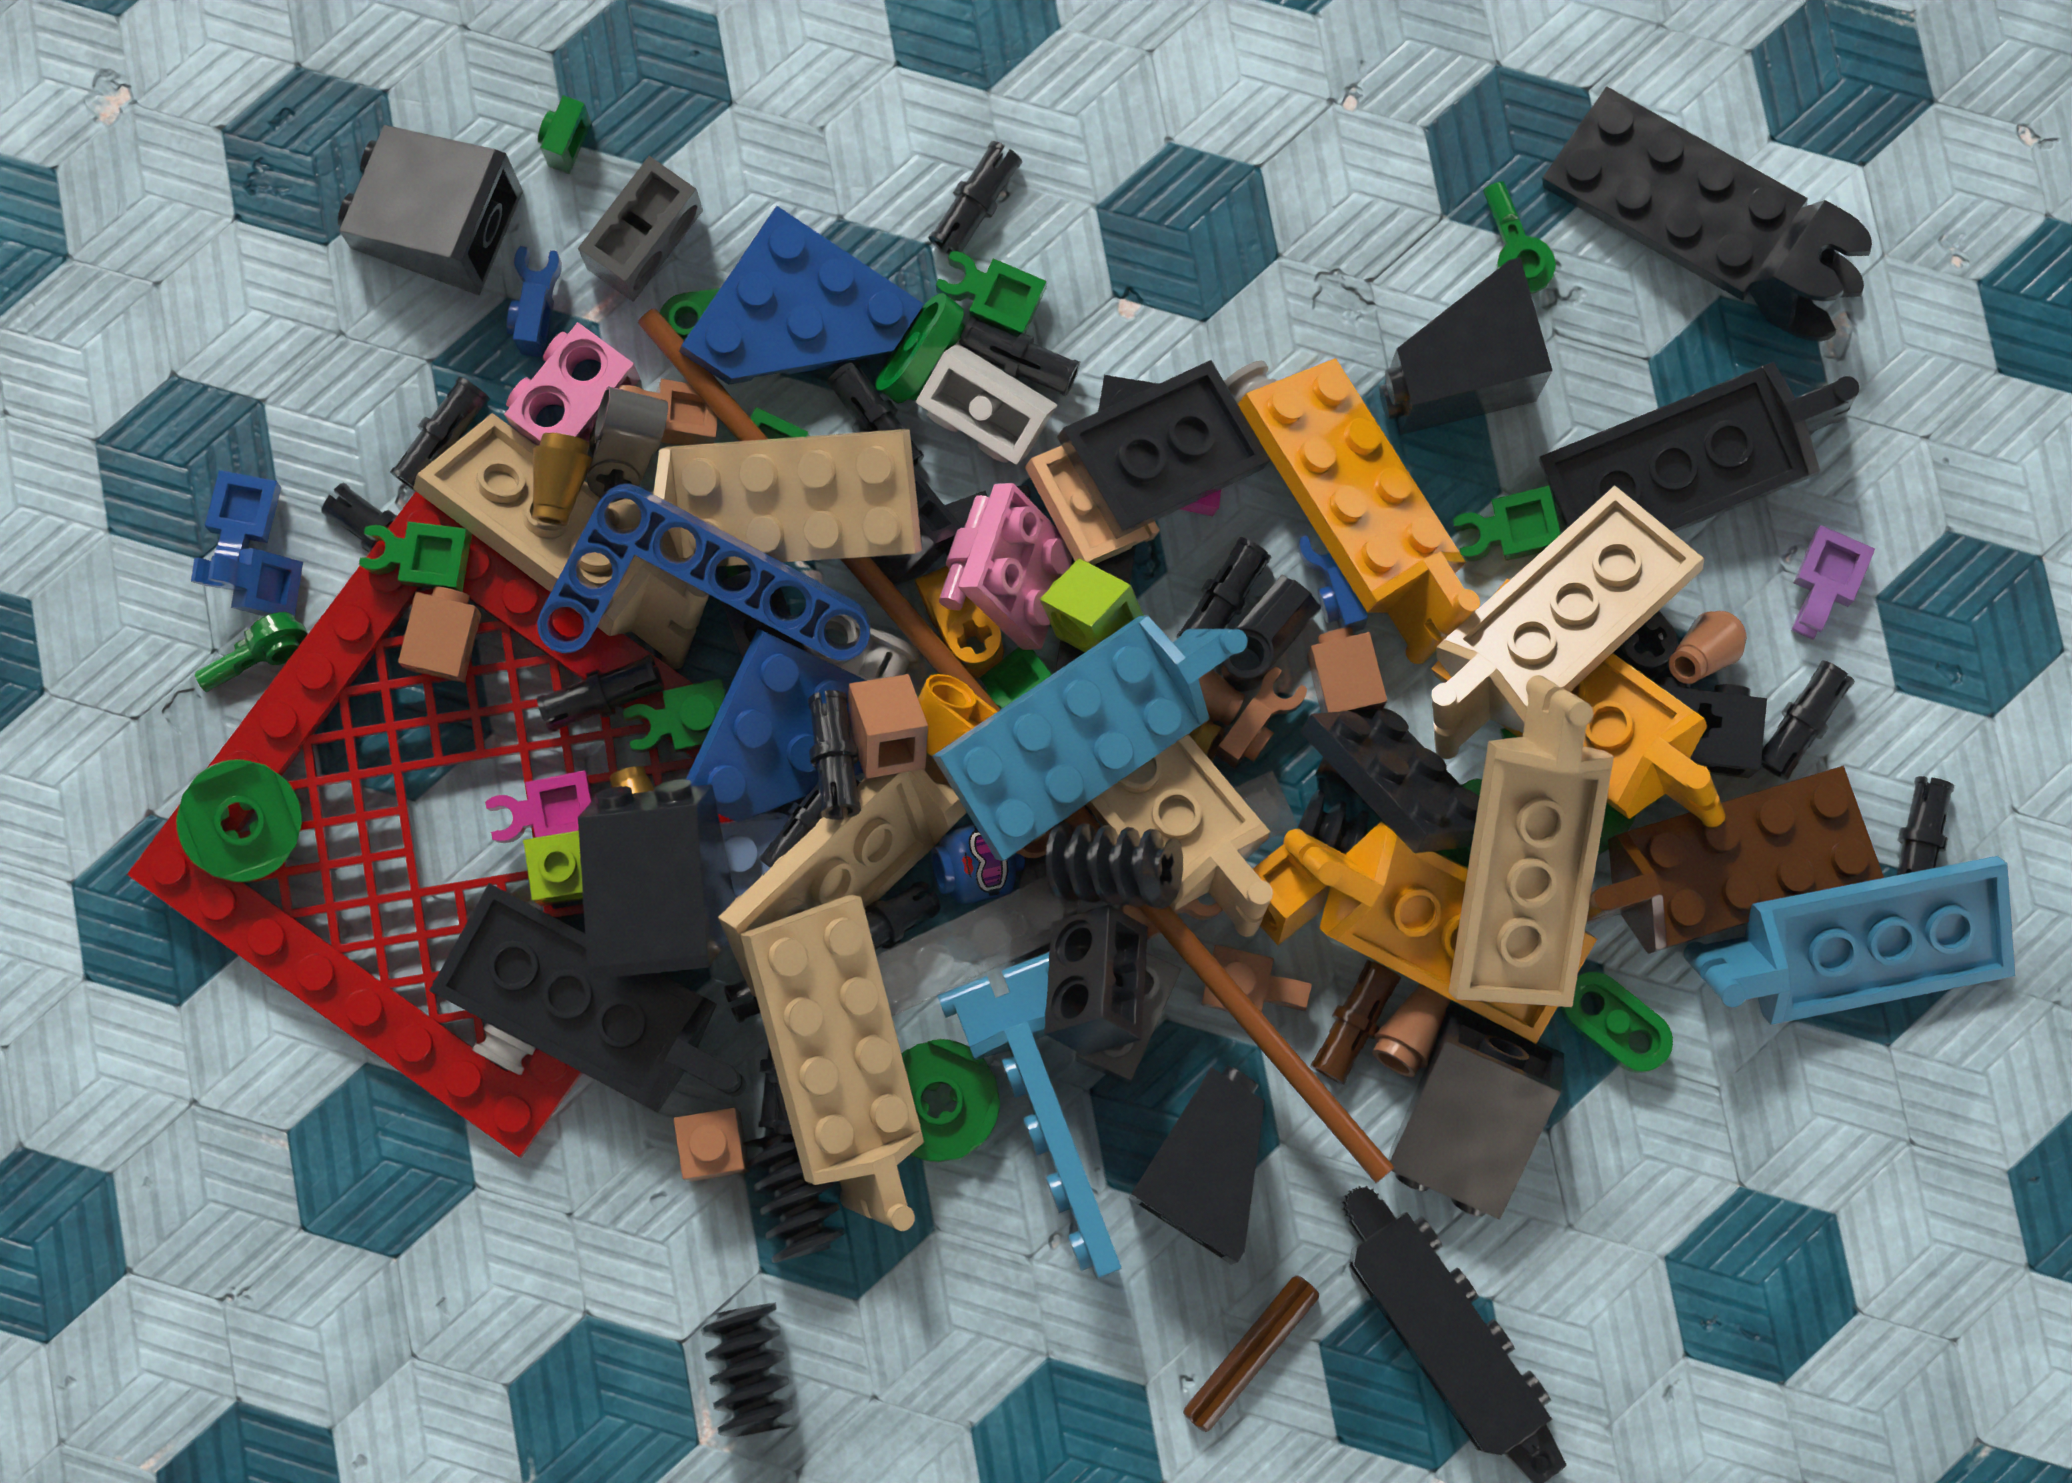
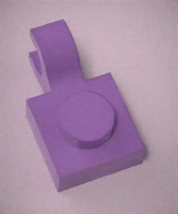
M1820 525L1813 534L1793 582L1809 590V593L1796 616L1791 630L1814 640L1817 632L1823 630L1834 601L1849 607L1855 600L1875 548Z

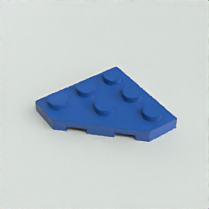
M776 205L681 345L679 352L728 385L752 381L755 377L786 372V375L833 367L835 363L864 358L867 361L889 357L924 303Z
M757 629L686 780L691 781L692 786L712 784L718 814L738 823L808 795L819 781L818 770L813 767V764L811 765L809 750L815 745L811 710L808 705L809 697L819 692L822 703H826L825 691L827 690L842 691L848 697L850 683L867 680ZM858 760L854 764L855 776L864 773Z

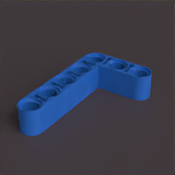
M620 484L611 488L597 503L544 604L537 622L538 634L543 643L550 649L561 653H569L584 647L598 627L636 555L829 658L843 661L857 657L867 647L870 637V618L866 610L856 601L653 493L632 484ZM618 498L630 499L636 503L641 511L639 526L624 530L614 525L609 518L608 509L610 503ZM681 527L692 533L696 540V551L694 554L680 559L671 556L663 545V536L667 530ZM594 552L603 554L612 565L613 573L611 579L604 583H594L585 578L580 567L582 556ZM733 556L742 558L751 569V579L741 587L726 585L721 581L717 572V566L721 560ZM790 585L798 588L803 593L806 599V606L800 613L787 616L779 613L774 608L771 595L781 586ZM560 607H570L578 611L584 620L583 632L577 636L570 637L559 633L552 621L554 610ZM843 614L851 616L860 627L859 636L849 644L834 642L828 637L825 625L830 618Z

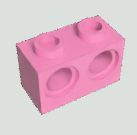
M577 322L568 334L561 332L551 341L543 355L545 364L531 380L526 377L516 385L507 399L506 405L509 409L504 415L512 428L536 446H540L543 433L566 434L589 442L590 433L596 422L599 406L608 386L618 388L620 385L635 386L640 377L633 362ZM593 359L601 363L600 371L594 378L587 381H579L572 378L573 369L579 362ZM559 405L565 409L564 416L558 424L552 427H541L536 424V417L544 407Z

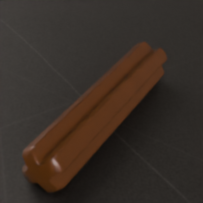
M1298 1275L1289 1280L1186 1405L1183 1413L1190 1422L1204 1432L1210 1431L1319 1299L1317 1289Z

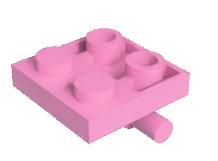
M1014 483L994 484L990 497L982 495L975 497L965 528L957 530L946 560V566L950 570L939 598V603L945 608L960 610L967 596L1022 650L1042 649L1050 621L1040 602V598L1049 590L1053 582L1071 567L1072 555L1056 526Z

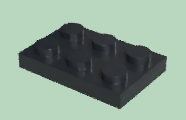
M1212 360L1064 427L1057 436L1116 539L1263 470L1271 461Z
M1387 708L1312 713L1300 733L1414 853L1472 847L1479 796L1471 790L1464 788L1446 770L1447 765L1437 753L1425 748L1408 731L1409 726L1399 714Z

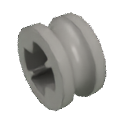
M1260 360L1237 370L1224 382L1238 404L1246 393L1277 380L1266 377L1268 366L1265 361Z
M486 1023L483 1029L486 1032L485 1041L480 1044L475 1043L472 1050L500 1066L521 1075L525 1069L521 1064L522 1058L527 1054L532 1055L535 1047Z

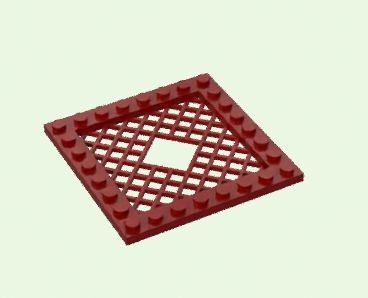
M417 492L413 494L388 527L398 538H405L408 522L464 528ZM472 534L462 592L470 595L469 600L497 619V621L479 623L477 634L501 631L506 661L473 666L471 655L466 675L469 710L437 714L433 683L451 681L449 679L422 673V675L389 680L385 649L401 647L405 635L391 638L386 637L411 605L412 607L415 593L418 592L432 596L433 589L422 590L423 587L403 585L398 581L400 567H397L388 574L376 575L359 566L208 766L210 767L227 760L243 759L264 764L282 776L303 749L307 778L287 782L294 791L309 788L313 820L303 821L300 832L315 830L319 862L287 867L285 860L282 866L269 875L246 882H235L212 876L190 860L180 843L176 825L178 806L127 875L509 1151L522 1158L583 1073L535 1048L532 1055L527 1054L522 1058L521 1064L525 1069L521 1075L510 1070L505 1071L493 1061L474 1052L471 1045L441 1025L442 1023L473 1018L477 1044L483 1043L486 1039V1034L483 1030L484 1020L470 1012L463 1010L439 1014L436 994L429 990L440 971L433 972L428 940L461 934L468 921L464 891L484 888L490 883L494 886L497 885L498 888L507 892L506 884L529 880L528 870L420 888L403 773L520 754L525 783L534 781L529 752L562 747L566 774L575 772L572 745L604 740L609 772L588 775L590 785L611 782L610 776L619 771L613 739L646 734L647 736L651 730L650 722L639 718L638 720L643 724L612 729L610 716L606 718L601 717L603 729L601 731L570 735L569 727L565 726L559 729L561 737L528 742L523 711L539 709L537 699L521 701L517 670L550 665L553 691L563 689L559 664L584 681L587 678L586 673L599 669L601 673H605L652 654L623 633L609 636L598 627L584 647L575 652L561 653L550 649L543 643L538 634L537 622L540 612L551 592ZM378 541L366 557L376 559L382 556L385 551V542ZM560 607L554 610L552 621L559 633L570 637L577 636L583 632L584 620L581 614L570 607ZM511 630L546 655L515 660ZM375 653L380 682L350 686ZM652 655L655 660L653 668L658 666L664 683V691L693 684ZM508 672L512 703L480 708L475 677ZM423 685L428 716L395 721L391 690ZM381 692L386 723L353 728L349 697ZM656 692L619 706L624 710L636 704L648 705L654 710L666 708L662 692ZM339 701L343 730L314 734ZM514 713L518 744L486 749L481 718ZM472 719L476 751L444 756L439 725ZM429 726L434 758L402 763L397 731ZM387 733L392 764L359 770L355 738ZM672 736L664 738L673 744ZM345 740L349 771L317 776L313 745ZM658 747L649 751L651 765L642 767L645 768L647 776L653 775L654 786L656 787L663 783L662 773L691 769L700 748L682 751L691 757L690 759L660 763ZM393 775L398 806L366 811L361 780ZM351 781L356 813L323 818L319 786ZM239 802L227 806L229 816L221 820V826L224 831L235 830L239 838L250 835V830L240 831L255 813V810L244 811ZM718 814L720 822L733 821L727 817ZM400 816L404 848L372 853L367 821ZM357 823L362 855L329 860L325 828ZM531 828L533 838H535L534 828ZM406 858L410 890L378 895L373 863ZM363 865L368 897L335 902L331 870ZM321 872L325 904L293 909L288 877ZM278 879L282 909L247 884ZM454 893L459 925L426 930L422 898ZM412 899L417 932L384 937L379 905ZM583 904L553 909V905L543 906V912L555 918L584 914ZM369 907L374 939L342 944L337 912ZM327 913L331 945L298 922L296 918ZM418 941L423 974L390 979L386 947ZM375 948L380 980L352 961L344 953ZM424 983L429 1015L398 994L393 988Z

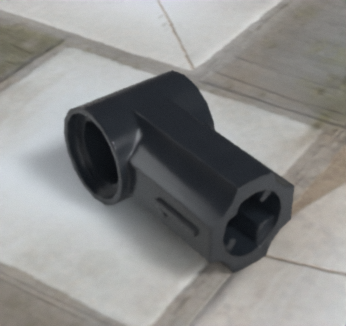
M1281 575L1237 628H1234L1245 633L1247 637L1246 648L1255 652L1259 658L1260 665L1253 670H1240L1228 658L1215 667L1216 672L1238 691L1246 692L1257 688L1262 684L1266 673L1321 610V605L1314 599L1312 593L1299 582Z

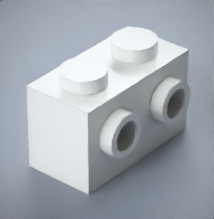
M958 343L943 353L915 402L928 410L927 416L938 425L953 432L958 430L977 440L979 449L990 457L1003 463L1011 461L1015 465H1018L1030 453L1058 406Z

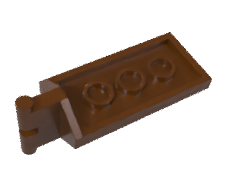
M1844 765L1722 802L1725 819L1718 827L1712 828L1704 825L1700 818L1689 812L1609 838L1608 846L1612 884L1602 886L1591 892L1586 925L1621 914L1647 954L1746 924L1749 922L1751 906L1754 903L1884 878Z

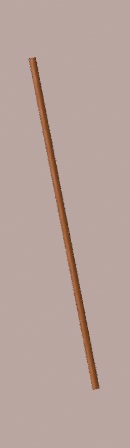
M656 308L647 311L639 319L638 324L738 441L768 439L713 374L679 352L684 342L683 339ZM870 557L840 558L938 674L949 675L961 680L996 711L1001 710ZM1084 806L1064 819L1065 822L1072 826L1073 831L1082 823L1091 825L1096 834L1099 828L1102 827ZM1147 904L1139 907L1372 1180L1378 1183L1395 1168L1176 912L1170 906L1163 909H1155Z

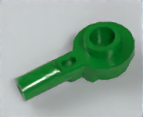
M1500 181L1487 186L1483 193L1505 244L1498 256L1497 269L1508 260L1521 257L1530 293H1537L1546 288L1554 276L1556 268L1554 253L1539 238L1526 236L1505 182Z
M277 612L266 615L244 631L245 638L235 643V650L196 671V680L202 690L209 692L259 662H267L271 665L285 664L308 635L307 630L302 623L296 621L295 616L291 613Z

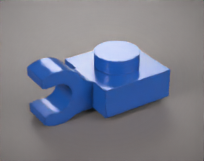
M520 246L515 253L514 265L520 279L523 281L520 300L512 299L507 315V333L513 335V340L521 355L543 358L554 308L553 289L560 277L562 263L558 252L550 250L547 266L540 271L530 270L528 268L530 252L527 247Z
M219 470L205 522V527L210 533L220 534L214 556L226 557L238 562L240 549H249L250 540L268 543L281 492V486L277 481Z
M1308 536L1300 537L1299 554L1302 561L1308 567L1318 570L1324 575L1325 587L1317 589L1327 623L1337 621L1339 629L1352 628L1353 633L1364 630L1368 620L1367 612L1331 554H1318L1314 552Z
M256 548L240 549L238 562L216 555L212 556L211 561L199 557L194 558L191 582L209 587L234 590L231 608L260 616L277 612H288L295 616L303 562Z

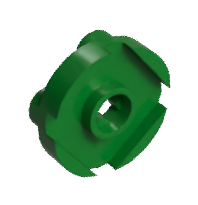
M243 759L219 762L199 773L183 793L176 818L178 837L190 860L212 876L235 882H246L262 878L282 866L296 846L302 824V814L298 798L287 780L264 764ZM239 802L244 811L254 809L257 813L258 820L249 824L251 834L247 837L239 838L235 830L225 832L221 826V820L229 816L227 806Z
M948 1039L927 1041L902 1052L924 1143L910 1155L924 1161L938 1163L962 1159L982 1146L991 1135L1000 1112L997 1080L984 1058L974 1060L969 1046ZM941 1084H946L951 1087L949 1097L957 1102L956 1108L952 1113L943 1111L939 1118H933L928 1115L930 1105L922 1100L923 1093L926 1089L937 1091Z

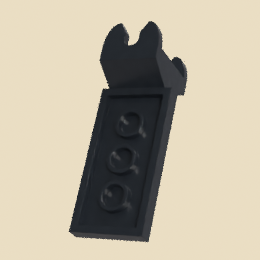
M1608 86L1605 87L1543 176V188L1743 301L1750 292L1768 322L1798 338L1809 341H1825L1831 339L1836 334V328L1828 312L1815 305L1812 300L1832 301L1840 297H1861L1863 294L1864 281L1860 272L1848 259L1839 254L1840 252L1845 256L1870 255L1872 247L1871 236L1866 227L1857 218L1826 200L1807 206V197Z

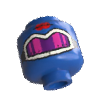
M974 823L952 827L942 836L939 846L933 847L931 851L932 870L938 889L942 894L950 893L952 898L962 905L1008 895L1015 886L1016 872L1023 871L1025 867L1024 856L1014 853L1004 861L996 860Z

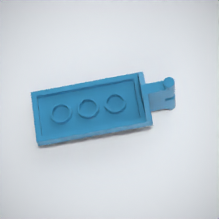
M1139 616L934 754L933 758L995 859L1004 861L1209 720L1199 678L1233 654L1244 651L1247 646V637L1239 629H1187L1182 633L1181 637L1172 642L1149 616Z
M1993 856L1754 903L1751 906L1749 922L1747 923L1744 937L1703 944L1699 941L1691 942L1684 949V958L1725 1005L1737 1007L1747 999L1758 998L1762 1015L1770 1025L2015 976L2008 863L1999 856Z
M1048 952L1001 970L1009 993L995 998L989 979L985 976L938 994L937 997L945 1018L955 1014L958 1015L974 1060L1010 1051L1011 1056L1002 1059V1065L1014 1097L1018 1098L1027 1095L1033 1115L1025 1117L1024 1123L1036 1155L1048 1152L1056 1173L1046 1176L1056 1208L1059 1213L1070 1209L1078 1232L1068 1235L1075 1258L1081 1271L1092 1267L1096 1279L1116 1272L1122 1269L1035 1043L1036 1040L1046 1036L1044 1031L1049 973Z

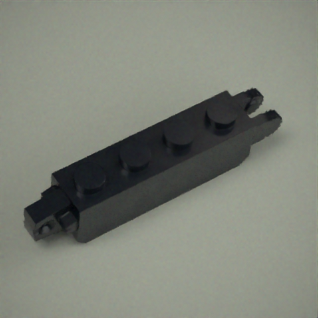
M1358 1186V1189L1356 1187L1352 1191L1349 1190V1194L1344 1195L1345 1200L1341 1202L1343 1204V1209L1341 1210L1345 1212L1344 1217H1349V1224L1362 1241L1351 1249L1350 1269L1476 1450L1496 1455L1504 1454L1531 1483H1544L1565 1468L1567 1464L1547 1426V1423L1552 1418L1544 1406L1551 1402V1398L1540 1381L1530 1370L1523 1375L1520 1374L1508 1356L1510 1352L1515 1350V1347L1505 1331L1495 1319L1485 1324L1471 1304L1479 1296L1470 1281L1458 1267L1449 1272L1436 1254V1251L1442 1248L1443 1245L1429 1223L1422 1216L1413 1221L1408 1212L1395 1217L1384 1200L1378 1198L1379 1193L1376 1194L1374 1188L1370 1190L1368 1186H1365V1188Z

